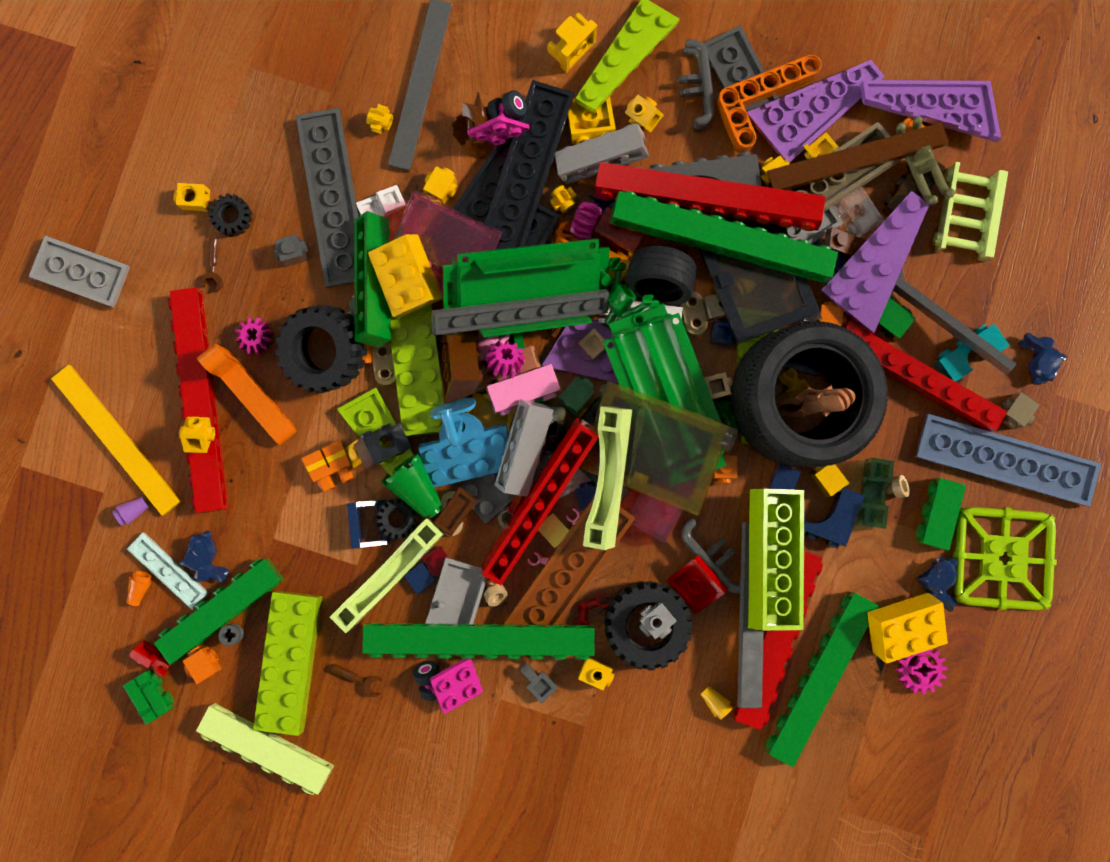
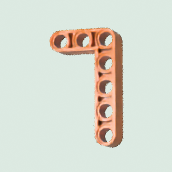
M807 55L722 89L716 105L732 145L738 153L749 152L756 142V133L745 107L814 80L822 66L819 57ZM805 65H810L814 71H808ZM790 73L794 79H787L784 74ZM764 81H770L774 87L769 88L765 86ZM749 89L753 92V95L748 96L743 90ZM729 97L733 103L727 104L723 101V98ZM738 117L741 120V124L733 123L731 118ZM746 137L750 144L741 143L739 138Z
M214 343L197 357L198 361L209 373L220 377L277 444L281 446L298 431L228 349Z

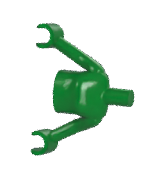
M613 257L609 261V268L615 271V278L608 297V306L611 310L604 320L606 324L614 322L617 317L623 319L647 308L656 309L660 305L658 300L652 301L654 295H644L642 303L631 308L636 296L629 287L620 284L621 273L626 269L625 263H619L620 257Z

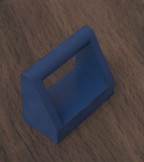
M386 500L347 503L351 548L390 544V539L384 537L385 535L381 533V541L363 542L360 507L377 505L378 509Z

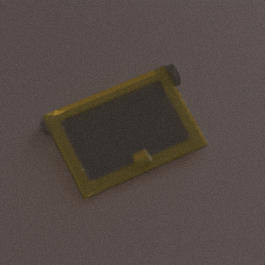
M610 381L607 382V385L603 384L598 393V396L602 398L600 406L632 409L623 486L692 514L699 515L722 450L730 451L732 449L738 430ZM599 406V409H598V411H597V414H596V417H595V420H594V423H593V426L596 427L597 430H598L600 406ZM599 437L579 466V468L599 475L600 465Z

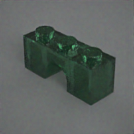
M577 376L559 396V404L576 418L593 398L595 393L593 390L594 385L587 378L583 377L581 379Z
M877 458L865 459L861 495H864V499L858 513V526L886 529L889 506L885 504V495L888 485L892 483L894 461Z

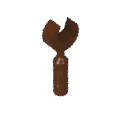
M210 238L209 264L211 270L202 277L201 284L205 288L207 280H215L217 286L214 291L218 292L223 287L222 278L215 273V266L218 264L219 239Z
M337 664L333 666L332 673L352 682L364 684L363 689L368 696L377 697L381 694L373 693L370 686L373 680H382L379 676H371L364 680L357 673Z

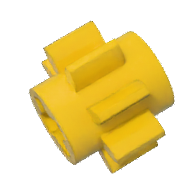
M378 104L377 108H370L366 122L370 124L371 131L382 134L383 130L388 131L390 129L393 114L389 113V107Z
M562 185L550 194L552 199L549 204L555 212L560 209L562 213H566L576 205L574 200L577 198V195L571 187L566 190L564 185Z

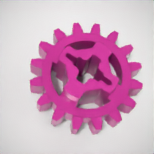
M930 649L897 660V662L901 663V667L895 669L902 673L897 678L898 680L905 681L903 686L906 688L911 687V691L917 693L918 689L922 694H926V689L935 692L934 685L941 687L940 678L946 679L942 671L948 670V668L941 664L945 661V658L938 657L939 650L935 649L932 651ZM926 654L932 658L934 664L928 661ZM922 665L928 667V668H925V669L921 670V672H918V671L914 670V669L921 668ZM909 674L915 676V681H917V683L911 680Z

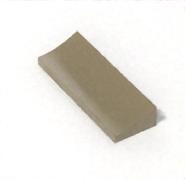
M877 122L833 152L887 138L890 135ZM904 158L788 190L826 196L825 212Z

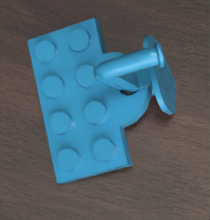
M461 398L449 404L443 403L431 410V419L442 418L443 424L439 433L440 440L419 444L418 449L434 488L498 473L509 437L507 424L484 428L481 421L474 415L464 413L475 407L476 400L474 398Z

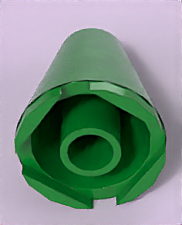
M418 454L409 457L395 467L392 476L388 473L381 482L385 487L422 517L429 516V518H432L441 511L439 507L442 503Z

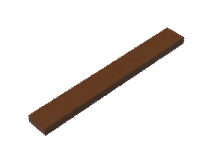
M941 122L767 170V176L771 188L788 190L912 156L920 148L930 145L932 150L945 147L949 141Z

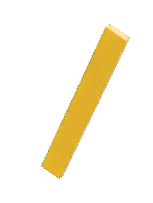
M67 365L51 378L162 516H165L182 502L71 365Z

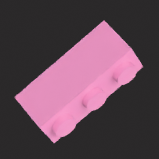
M552 364L486 387L494 414L500 413L501 416L513 413V408L518 407L520 399L535 404V400L541 398L547 401L557 397L556 393L561 390Z

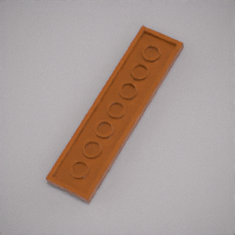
M595 495L503 624L559 625L614 548L601 550L583 546L586 521ZM621 506L615 546L635 520V516ZM520 655L522 659L530 664L534 660L530 659V655Z

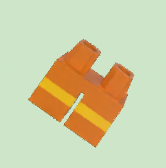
M342 440L301 458L314 483H318L323 492L335 488L331 476L339 474L342 483L354 479L352 465L345 450L346 445Z

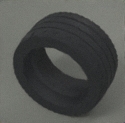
M642 247L636 250L631 257L626 286L632 290L637 299L642 300L644 295H654L652 301L658 300L660 304L664 303V305L668 306L680 305L691 298L696 278V263L686 253L671 247Z

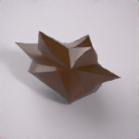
M477 92L474 105L462 102V113L458 114L455 117L456 120L452 123V135L462 147L473 150L482 160L488 141H479L475 137L468 136L467 132L490 120L487 107H483L479 92Z

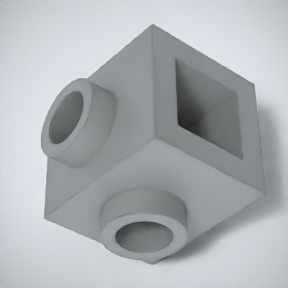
M659 602L654 607L652 605L647 606L640 613L642 617L639 620L642 625L639 628L647 637L652 635L655 639L658 637L662 639L672 631L670 627L677 620ZM659 618V623L653 625V620Z

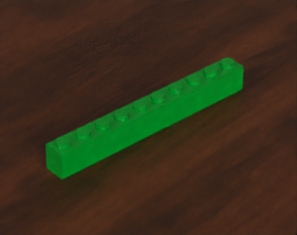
M619 191L615 198L609 223L822 283H826L833 277L838 252L831 250L830 247L825 245L815 246L811 245L807 240H793L782 233H768L764 228H750L739 221L729 222L717 215H703L701 211L696 209L685 210L674 203L664 204L658 202L653 197L642 198L636 196L631 191Z
M366 623L363 625V654H369V657L372 658L383 657V654H392L393 658H404L406 654H415V658H428L429 654H438V658H451L452 654L461 655V658L465 659L475 658V655H484L486 659H496L498 655H507V659H520V655H530V659H543V655H549L557 660L566 659V656H576L578 660H588L589 656H594L595 628L594 625Z

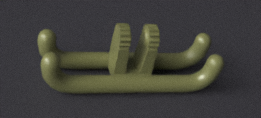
M921 116L914 118L913 130L922 128L923 118ZM902 122L897 125L896 135L905 133V123ZM930 145L920 148L915 156L905 157L926 203L934 205L938 201V197L931 194L923 174L930 171L943 197L949 199L955 195L954 189L948 188Z

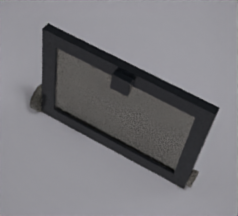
M722 217L725 221H738L732 217ZM751 220L739 221L747 227L764 228L768 233H782L790 238L786 228L777 224H759ZM699 249L737 345L798 321L799 323L822 320L820 309L807 278Z

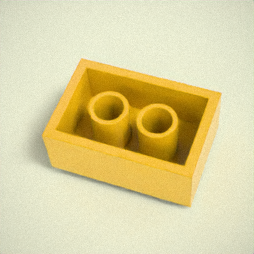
M405 234L368 252L393 317L406 316L443 299L418 235Z
M929 593L867 612L872 651L886 664L948 644L943 602Z

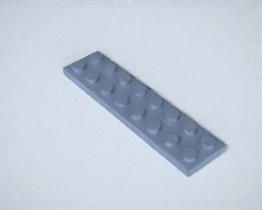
M926 414L914 456L915 458L1086 507L1091 506L1101 463L931 414Z

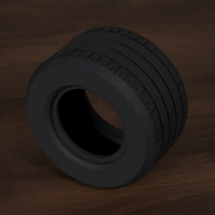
M822 321L799 323L764 336L744 354L736 368L732 381L731 406L734 412V419L738 429L740 428L739 431L759 454L771 461L787 466L824 467L842 463L854 457L866 448L876 436L875 434L878 433L887 410L888 385L886 384L887 380H885L886 375H884L883 366H881V362L876 353H874V350L853 331L834 323ZM799 361L811 364L824 374L833 389L848 388L852 390L855 394V400L845 411L828 414L824 421L816 428L807 432L795 433L782 420L776 407L775 384L778 374L784 364Z

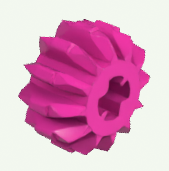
M584 201L581 203L571 224V234L580 240L591 239L601 219V208L591 202Z
M251 317L247 318V324L242 321L239 323L243 328L242 330H235V333L240 335L235 338V342L241 343L239 345L240 350L246 349V353L249 355L253 352L260 355L261 348L265 351L269 349L265 345L267 342L273 343V340L268 338V336L273 334V331L268 329L269 323H262V319L258 317L255 321ZM253 332L256 333V336H257V339H256V340H253V339H252L253 337H252L251 334H252Z
M508 339L504 344L498 340L495 346L491 345L489 347L488 354L486 355L485 360L488 363V370H494V377L501 374L503 380L507 375L513 379L516 373H520L523 369L522 365L525 363L523 349H517V342L510 345Z

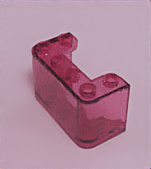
M413 191L393 240L405 234L418 235L428 261L433 263L432 267L443 272V265L452 264L453 258L457 261V254L495 250L503 232L495 227L489 228L484 223L475 221L442 204L437 197L429 193ZM463 257L462 262H466L468 257Z

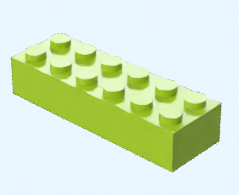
M433 303L406 316L393 317L391 313L390 317L392 330L391 348L401 424L407 438L439 434L443 424L442 418L431 419L430 417L431 410L444 403L437 335L432 333Z
M750 489L748 628L762 631L803 630L804 490Z
M286 591L272 592L253 730L296 736L304 732L322 596Z

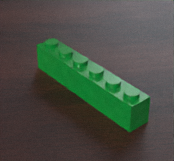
M366 211L354 220L355 342L378 348L391 340V311L368 252L389 243L391 231L389 228V218Z
M259 558L249 565L251 569L248 572L237 574L231 579L233 582L227 588L225 586L220 587L213 593L214 598L208 602L207 600L202 601L195 606L196 611L190 616L188 613L176 621L178 623L176 627L172 630L169 627L158 635L160 639L154 644L170 665L177 663L189 651L198 647L285 580L270 559L261 560Z

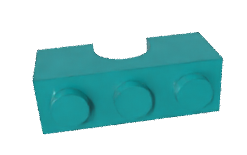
M995 323L988 327L983 324L973 331L1000 352L1010 346ZM960 340L955 343L957 347L950 351L948 348L938 354L937 357L939 359L933 363L939 373L955 382L973 371L967 360L968 353L972 349Z

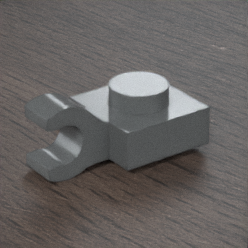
M525 663L520 668V671L530 681L526 685L527 689L541 704L558 689V686L543 670L537 674L528 663Z

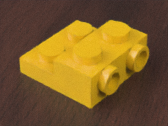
M610 97L595 113L575 103V99H573L568 114L572 146L580 144L587 139L603 136L607 132L616 131Z

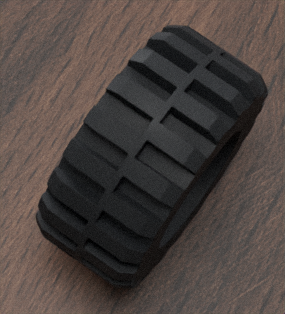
M324 305L299 309L295 314H291L286 318L287 323L282 324L279 328V331L282 332L281 335L276 336L275 343H278L279 346L278 349H275L276 356L279 355L280 361L277 363L280 369L284 368L285 373L283 375L287 380L293 379L292 384L297 388L303 387L304 391L324 393L347 386L351 383L352 379L357 378L360 374L358 369L364 367L365 361L362 360V357L367 355V349L363 348V343L355 342V324L353 323L355 318L351 314H344L345 311L341 308ZM315 328L326 330L335 342L336 357L332 366L327 370H322L315 366L308 356L307 341Z
M652 581L636 582L633 585L624 587L621 592L613 597L614 599L608 605L604 620L605 634L613 652L624 663L632 665L636 669L641 670L643 668L651 671L659 667L661 669L668 667L667 664L672 661L675 663L679 659L678 656L682 652L685 653L688 648L686 645L688 641H691L693 622L685 601L674 590ZM661 602L677 620L670 627L672 631L662 642L655 646L646 647L635 643L627 631L628 616L633 609L642 604L656 605Z

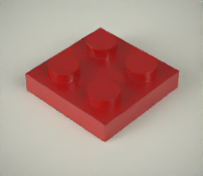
M699 555L667 579V582L683 598L695 614L728 591V588Z

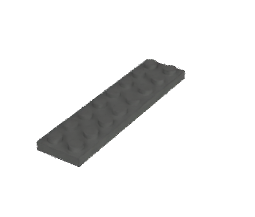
M339 108L296 115L325 287L332 288L354 284V220L359 217L356 205L341 111Z

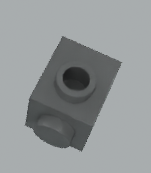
M297 234L275 240L277 246L274 248L277 261L281 260L286 267L308 261L306 257L308 252L304 239L301 240Z

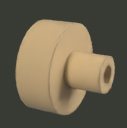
M903 475L892 477L891 485L886 486L887 493H894L898 499L908 497L909 485Z
M492 582L486 585L487 590L484 593V599L489 606L500 605L506 600L508 593L503 585H494Z

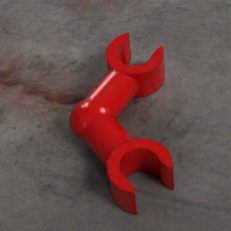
M598 593L595 598L579 603V620L576 625L581 623L589 625L587 622L588 610L598 606L604 608L610 604L609 602L599 603V598L606 595V593Z

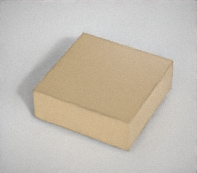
M594 328L578 345L594 360L605 350L602 342L605 339Z

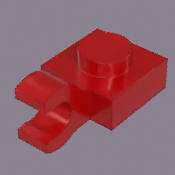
M145 640L132 649L129 655L140 665L147 668L153 666L156 675L162 678L168 674V671L162 666L167 669L171 666L161 656V652Z

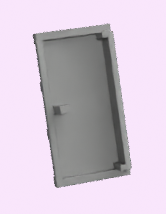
M445 557L425 623L473 624L487 578L482 576V567Z

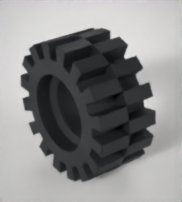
M227 193L225 197L220 195L218 196L219 200L214 199L212 201L214 205L209 207L211 212H208V216L211 218V224L220 233L230 237L232 235L239 236V232L245 233L244 229L246 227L249 229L250 227L249 221L252 222V217L250 216L252 211L249 209L248 204L235 194L231 196ZM230 207L236 208L238 210L237 220L233 223L224 222L223 212Z
M402 499L388 500L381 504V507L376 511V527L379 528V532L385 535L384 537L402 539L408 537L410 533L414 532V528L418 523L416 522L418 514ZM394 510L401 511L405 517L404 524L399 528L392 527L388 522V516Z

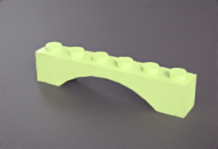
M600 406L598 422L600 444L599 476L593 505L585 526L583 542L585 547L601 550L615 547L632 409Z
M426 518L394 554L330 618L345 633L351 631L444 536V533L429 518Z

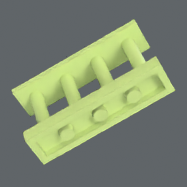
M955 162L946 169L944 179L949 189L952 188L955 191L957 181L986 186L989 189V195L986 199L955 194L949 199L944 197L938 232L935 233L933 238V245H936L934 252L940 253L946 248V245L970 249L979 253L978 261L987 262L994 258L1008 171L999 170L990 178L960 173V162ZM953 202L983 208L986 211L985 219L976 220L951 215ZM954 224L980 229V232H982L981 240L976 242L949 237V225Z

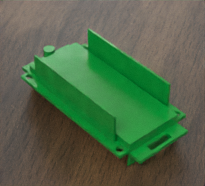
M599 239L457 254V261L453 258L452 264L443 265V309L607 290L608 285L612 282V278L608 274L610 248H599ZM463 257H468L466 262H462ZM447 282H452V304L448 305ZM588 316L480 329L479 331L483 337L589 324L592 323V320Z
M663 303L656 309H647L609 323L608 325L613 337L602 342L628 409H632L631 418L654 478L666 474L672 487L727 466L722 454L730 450L731 446L680 314H668ZM674 318L679 320L678 324L673 323ZM609 342L613 344L612 349H609L607 347V344ZM722 441L726 442L725 448H722L720 445ZM707 463L709 469L688 477L685 476V470ZM656 466L661 468L660 473L655 472Z

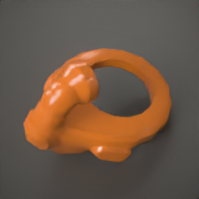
M562 222L555 230V243L580 241L575 236L564 233V230L568 231L571 228L570 222Z

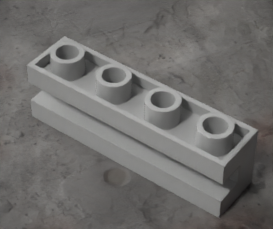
M638 123L627 125L623 129L607 132L603 136L587 139L580 144L567 146L555 152L559 177L568 185L597 175L600 162L627 165L648 158V149L644 144L646 140L642 129Z
M519 400L494 485L503 493L528 497L529 491L533 486L535 470L539 466L541 450L546 443L547 430L553 419V409L542 403L535 402V404H532L527 400Z

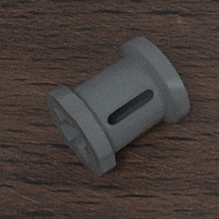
M235 623L224 626L219 632V640L226 646L239 643L244 638V629ZM231 631L236 636L232 638V636H228V632Z

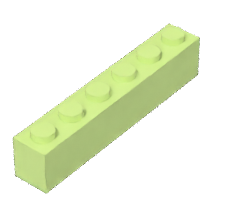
M216 703L208 707L196 730L203 739L209 742L216 741L220 743L222 749L241 754L243 760L262 765L261 768L271 774L275 772L281 775L282 780L289 784L296 783L302 786V790L308 794L314 795L315 793L318 795L321 792L335 765L272 732L253 730V722Z

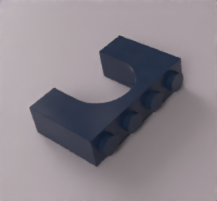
M776 464L767 489L794 490L801 471L783 464ZM846 488L839 490L836 493L830 512L824 519L816 523L804 521V537L815 541L821 538L826 540L825 545L836 549L839 546L846 547L864 495Z

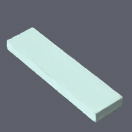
M141 533L127 548L136 559L191 610H194L195 606L201 603L209 594L199 582L146 533Z

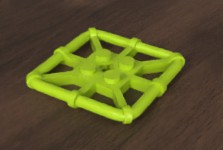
M983 507L962 508L959 511L960 514L957 520L956 552H953V557L958 561V565L955 567L957 572L954 584L955 600L958 603L969 606L995 607L1004 611L1007 608L1034 611L1050 608L1053 597L1054 565H1057V560H1055L1056 525L1053 515L1036 511L1012 510L1011 507H1004L1003 509ZM973 516L1002 518L1001 536L988 535ZM1011 519L1040 521L1023 537L1010 536ZM967 523L981 538L980 554L965 553ZM1046 527L1045 559L1028 558L1029 541ZM1004 552L1009 557V561L1005 565H1003V561L999 560V556H1003ZM965 558L980 559L979 576L963 589ZM1028 563L1045 564L1043 596L1027 579ZM985 580L999 581L998 599L969 597V594ZM1007 581L1020 582L1037 602L1008 600Z

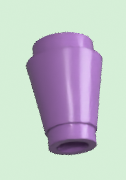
M141 496L140 498L117 505L112 513L121 526L129 525L149 506Z

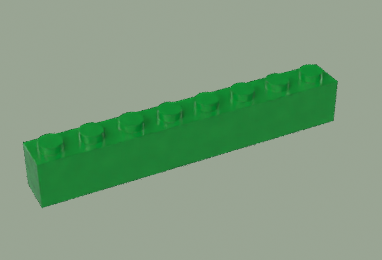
M849 591L848 594H844L839 603L841 608L838 614H834L830 619L829 626L831 627L829 631L820 638L818 646H820L819 650L810 657L808 661V666L810 667L806 674L800 676L797 683L799 687L796 693L791 694L786 704L788 708L785 714L779 716L774 735L770 734L765 743L767 747L765 751L769 755L793 768L869 625L867 612L876 610L879 606L855 592Z

